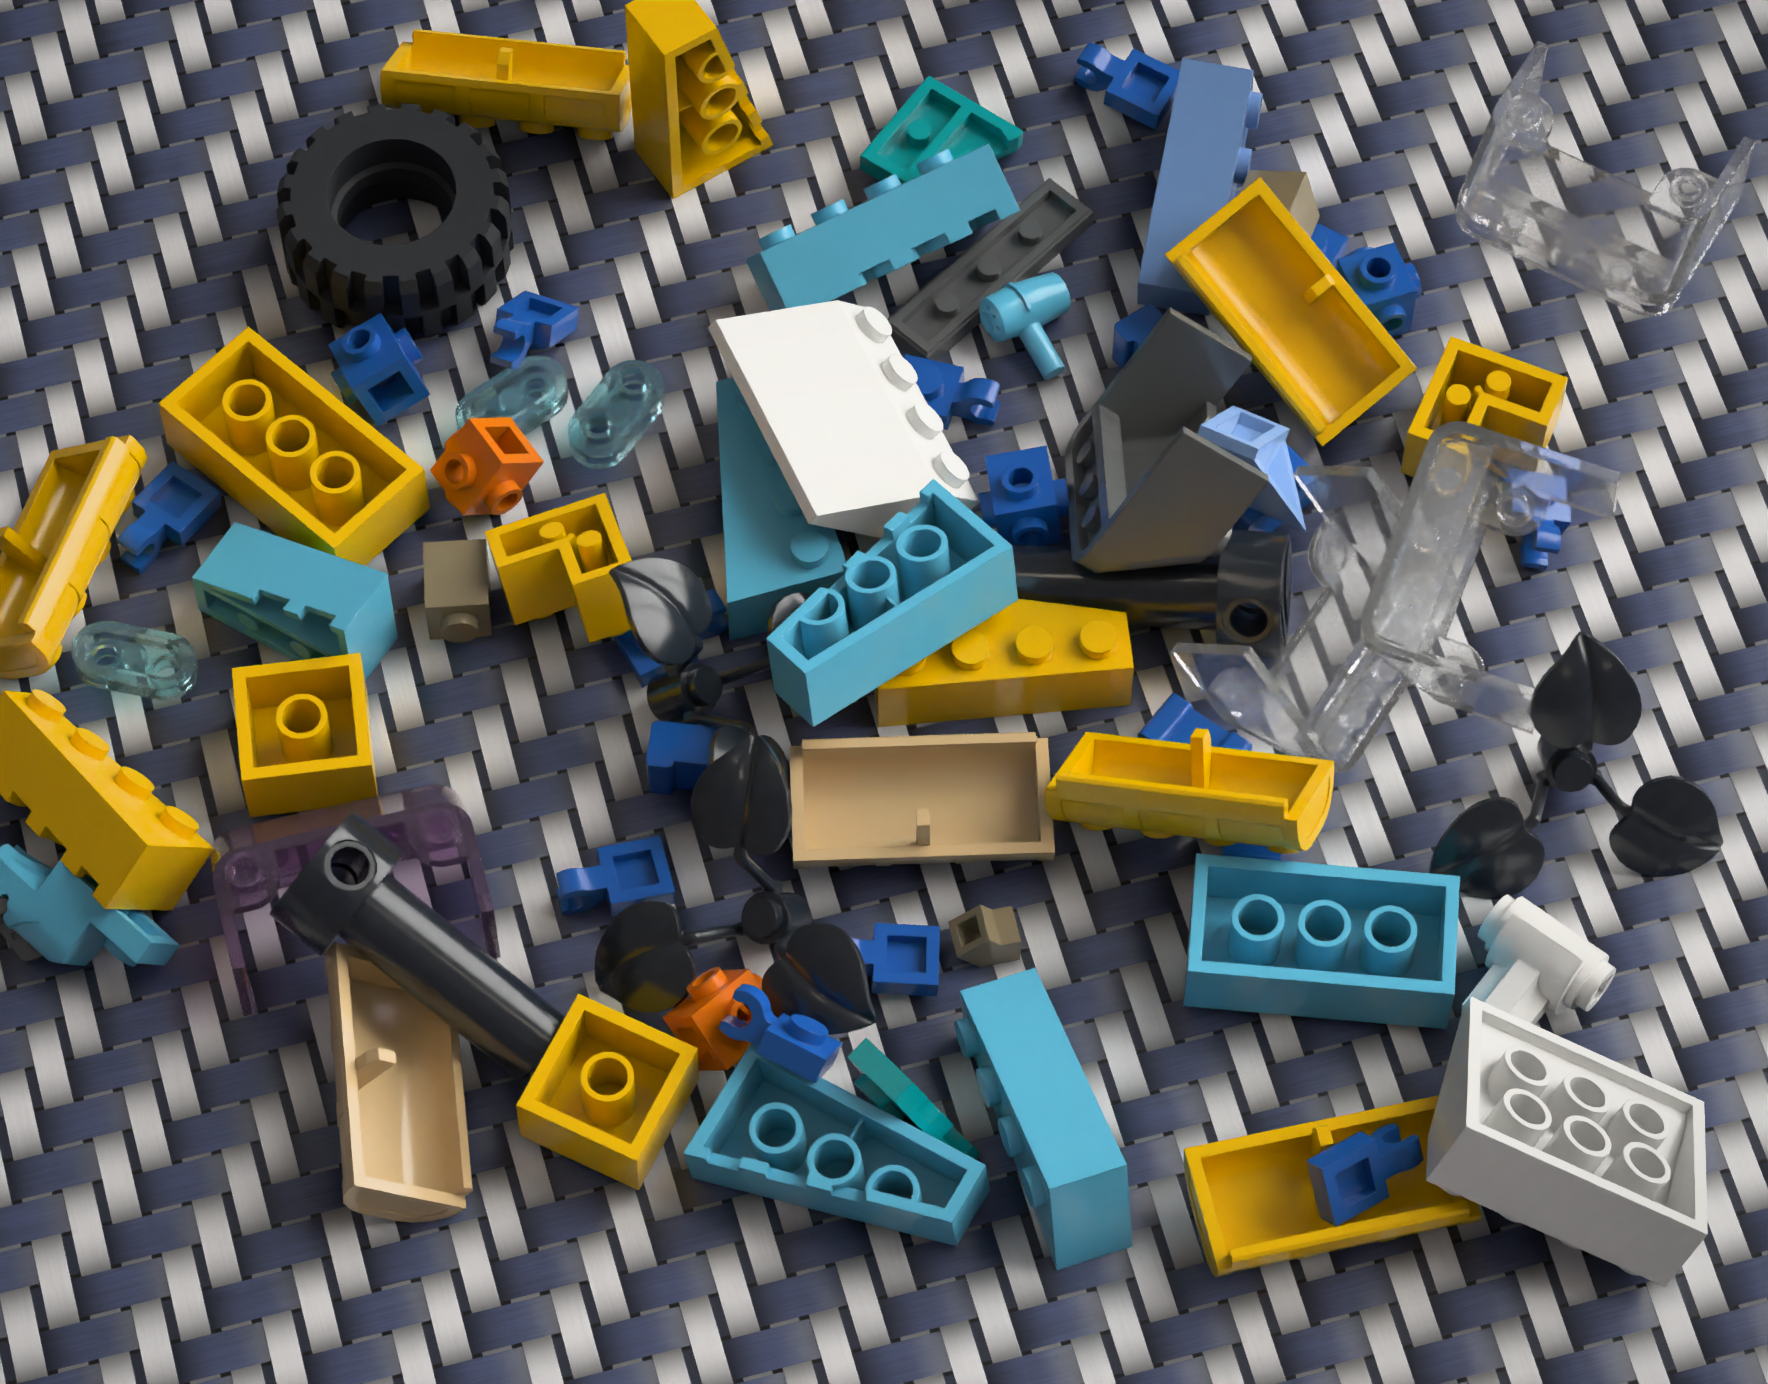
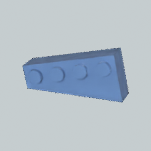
M1182 58L1138 278L1137 304H1153L1159 308L1169 309L1171 307L1177 311L1210 315V310L1165 257V254L1234 198L1236 185H1243L1252 157V149L1244 148L1248 128L1257 129L1263 93L1253 92L1254 70Z

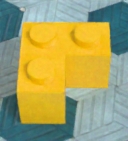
M1451 336L1407 432L1400 472L1459 493L1480 445L1528 463L1539 464L1559 420L1568 378Z
M605 493L484 531L500 585L515 625L533 619H543L555 612L576 606L589 643L607 637L619 636L631 630L621 594L609 571L618 565L632 560Z

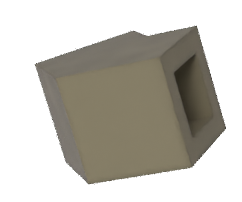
M980 904L948 921L957 958L978 967L1020 960L1021 938L1012 906L990 909Z

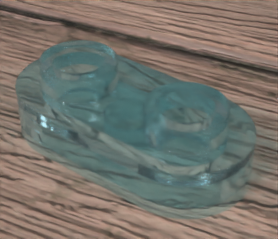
M546 356L525 357L517 369L506 368L460 400L455 412L457 431L463 427L469 418L511 417L525 436L557 415L565 407L568 400V383L565 370L557 361ZM535 391L547 393L541 398L529 397Z
M628 360L613 366L572 416L568 425L570 452L580 464L593 469H605L617 465L627 456L664 407V380L659 370L645 361ZM629 384L642 385L638 389H628L624 387ZM595 426H604L608 428V430L603 433H593L589 431L591 428Z
M98 621L81 629L72 642L71 654L76 672L82 681L92 687L157 700H173L187 694L195 686L199 677V665L194 647L186 638L178 634L113 621ZM106 656L116 658L113 663L106 666L96 664L101 658ZM166 668L177 670L175 674L167 677L158 676V673Z

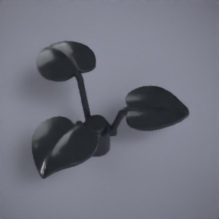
M652 557L636 559L612 568L609 574L619 589L627 620L636 641L650 659L658 664L665 665V672L654 676L648 684L647 701L650 710L660 721L678 722L683 720L684 724H700L719 728L715 731L710 742V765L744 739L753 736V728L749 722L706 714V712L711 711L721 698L722 685L771 669L770 659L766 657L720 674L713 668L701 663H691L703 650V642L698 634L709 626L712 619V607L708 594L696 574L678 562ZM798 592L780 598L773 605L769 614L768 635L781 625L811 595ZM760 735L769 743L777 755L784 770L791 796L790 765L784 751L773 738L767 735Z
M1581 631L1574 637L1564 654L1542 676L1531 698L1530 716L1535 729L1541 735L1537 744V751L1544 770L1535 775L1537 786L1530 814L1527 818L1523 819L1519 806L1513 800L1506 797L1487 798L1471 805L1457 816L1440 838L1431 858L1429 873L1460 876L1459 892L1485 899H1500L1504 895L1512 896L1524 890L1537 878L1544 863L1545 851L1539 837L1531 832V830L1536 828L1541 822L1548 788L1551 786L1565 792L1580 791L1589 784L1595 786L1618 814L1624 816L1613 827L1609 835V845L1613 853L1627 868L1646 876H1674L1692 871L1713 858L1720 851L1724 842L1719 828L1717 813L1711 799L1693 781L1672 775L1652 779L1638 788L1630 806L1617 795L1604 779L1602 772L1597 769V761L1592 751L1593 742L1601 745H1617L1627 740L1639 723L1642 703L1637 685L1624 663L1599 640Z
M749 736L712 762L700 775L691 797V813L701 838L714 848L728 849L734 847L735 861L764 888L763 892L754 894L745 903L741 922L690 931L682 934L681 919L678 911L671 904L660 901H644L629 906L611 921L600 939L595 956V981L601 992L632 1010L644 1013L664 1012L676 1007L687 998L689 993L686 988L696 978V962L686 946L698 942L735 936H748L759 944H775L774 952L780 958L766 970L762 979V991L768 997L771 1010L776 1017L779 1018L783 1013L790 1017L794 1014L810 1017L823 1024L828 1029V1035L849 1033L871 1026L877 1021V1016L869 994L865 964L854 940L848 933L835 925L811 924L812 915L808 903L798 894L782 892V882L770 878L748 856L747 851L757 855H770L778 851L788 836L792 821L790 790L777 755L762 736Z

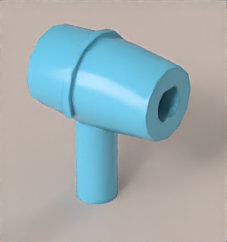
M1051 272L1016 283L1011 281L1001 286L999 291L980 300V321L992 340L1000 343L1020 337L1044 380L1052 379L1065 370L1062 360L1042 328L1043 325L1070 310V294L1065 282L1058 274Z

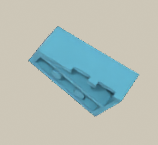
M234 522L192 576L200 611L293 661L361 653L366 681L398 639L387 573Z

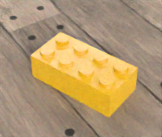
M249 326L158 403L167 444L281 538L366 566L430 509L424 468Z

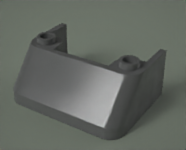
M1169 307L1079 423L1066 448L1065 470L1070 503L1068 505L1073 561L1094 573H1106L1195 564L1202 562L1208 556L1215 558L1223 551L1230 539L1232 527L1267 485L1269 479L1268 475L1197 433L1201 424L1217 415L1216 406L1252 362L1251 354Z

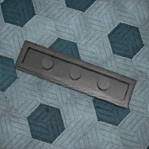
M1048 178L1018 204L1021 211L1000 220L887 319L892 328L891 337L894 343L908 355L938 361L981 323L979 315L981 299L999 291L1001 286L1011 281L1016 283L1032 278L1093 224L1094 212L1051 178Z

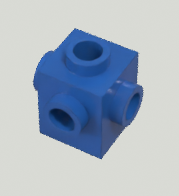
M1395 242L1376 248L1361 247L1350 252L1345 257L1337 259L1336 270L1391 337L1411 331L1415 302L1417 298L1421 297V283L1414 265L1410 262L1404 263Z
M381 312L328 344L339 365V368L331 372L335 383L349 404L359 399L377 426L382 425L431 395L415 367V364L424 358L405 327L394 333Z
M1047 445L985 456L990 491L978 493L983 521L992 529L997 528L998 534L1010 544L1044 546L1063 542L1059 517L1069 516L1068 505L1070 503L1065 478L1052 479Z

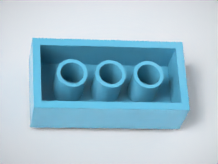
M1196 853L1183 1006L1447 1029L1455 995L1460 876Z

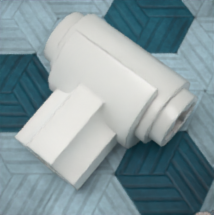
M1507 894L1495 904L1479 929L1477 936L1486 943L1484 949L1488 954L1485 965L1489 970L1463 1002L1462 1010L1464 1004L1471 996L1533 1025H1536L1547 1009L1555 1015L1562 1013L1567 1007L1573 1010L1577 1006L1587 1012L1599 1001L1615 976L1616 968L1608 963V954L1522 896L1515 900Z

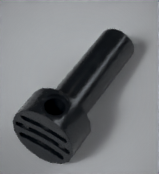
M1232 530L1227 545L1220 555L1215 558L1208 556L1202 562L1195 564L1106 573H1094L1073 561L1071 547L1011 544L1013 546L1018 599L1126 612L1128 626L1216 631V645L1219 656L1281 660L1284 658L1288 638L1292 581L1291 536L1288 532Z
M353 811L305 866L273 907L269 915L320 956L328 950L338 937L343 939L520 1083L547 1051L565 1016L391 876L390 873L403 858L405 852Z

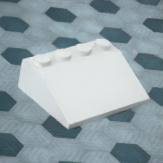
M835 300L717 319L708 327L808 524L882 538L884 536L883 526L899 511L907 514L920 502L919 492L933 478L970 510L980 502L968 481L969 471L966 465L953 453L942 432L943 422L941 418L927 404L916 384L918 377L914 368L901 356L891 337L892 328L890 323L875 308Z
M1470 996L1462 1010L1428 1133L1426 1181L1439 1186L1451 1195L1462 1196L1498 1212L1512 1222L1525 1224L1552 1236L1570 1248L1581 1249L1615 1264L1631 1275L1642 1276L1666 1287L1708 1235L1704 1102Z

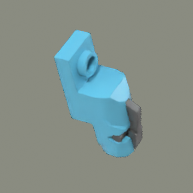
M7 843L0 847V933L21 960L34 962L45 957L51 962L85 966L105 946L113 956L129 966L135 967L138 963L165 966L180 946L141 910L104 909L92 896L99 884L87 874L83 878L74 876L60 860L54 868H51L27 854L18 845L13 848Z

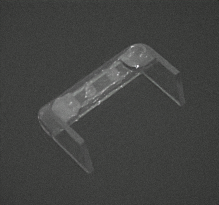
M1537 41L1495 105L1458 195L1455 211L1457 223L1468 235L1634 314L1644 317L1662 315L1674 306L1741 198L1755 141L1746 136L1743 137L1718 179L1697 169L1678 168L1666 173L1652 193L1545 143L1551 134L1554 122L1551 106L1539 96L1549 45Z
M1454 421L1438 427L1428 439L1363 609L1361 636L1365 646L1371 653L1435 701L1533 734L1535 727L1530 716V703L1535 689L1485 672L1482 658L1474 648L1446 636L1487 529L1508 536L1527 535L1535 531L1542 524L1551 500L1612 520L1616 510L1621 473L1471 423Z
M1298 466L1293 476L1324 518L1313 534L1308 549L1311 571L1324 591L1287 644L1283 660L1277 659L1269 671L1251 646L1177 642L1171 653L1226 723L1286 755L1333 760L1334 772L1343 773L1353 768L1452 619L1456 607V590L1447 571L1373 467Z

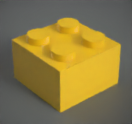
M361 653L232 668L241 781L250 817L378 802L368 693Z
M578 994L516 1104L520 1136L639 1190L699 1080L698 1048Z

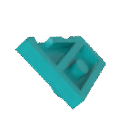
M928 75L860 155V169L879 181L896 174L900 183L903 184L920 176L916 166L917 163L946 149H949L953 159L987 144H990L996 159L1009 155L1022 146L1023 130Z
M867 1038L848 1056L849 1060L861 1073L854 1084L868 1097L867 1099L872 1105L900 1120L905 1118L913 1127L975 1160L981 1155L953 1127L954 1125L914 1082Z

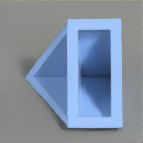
M1234 405L1201 424L1198 435L1268 475L1269 482L1250 504L1249 508L1306 531L1286 443L1290 429Z

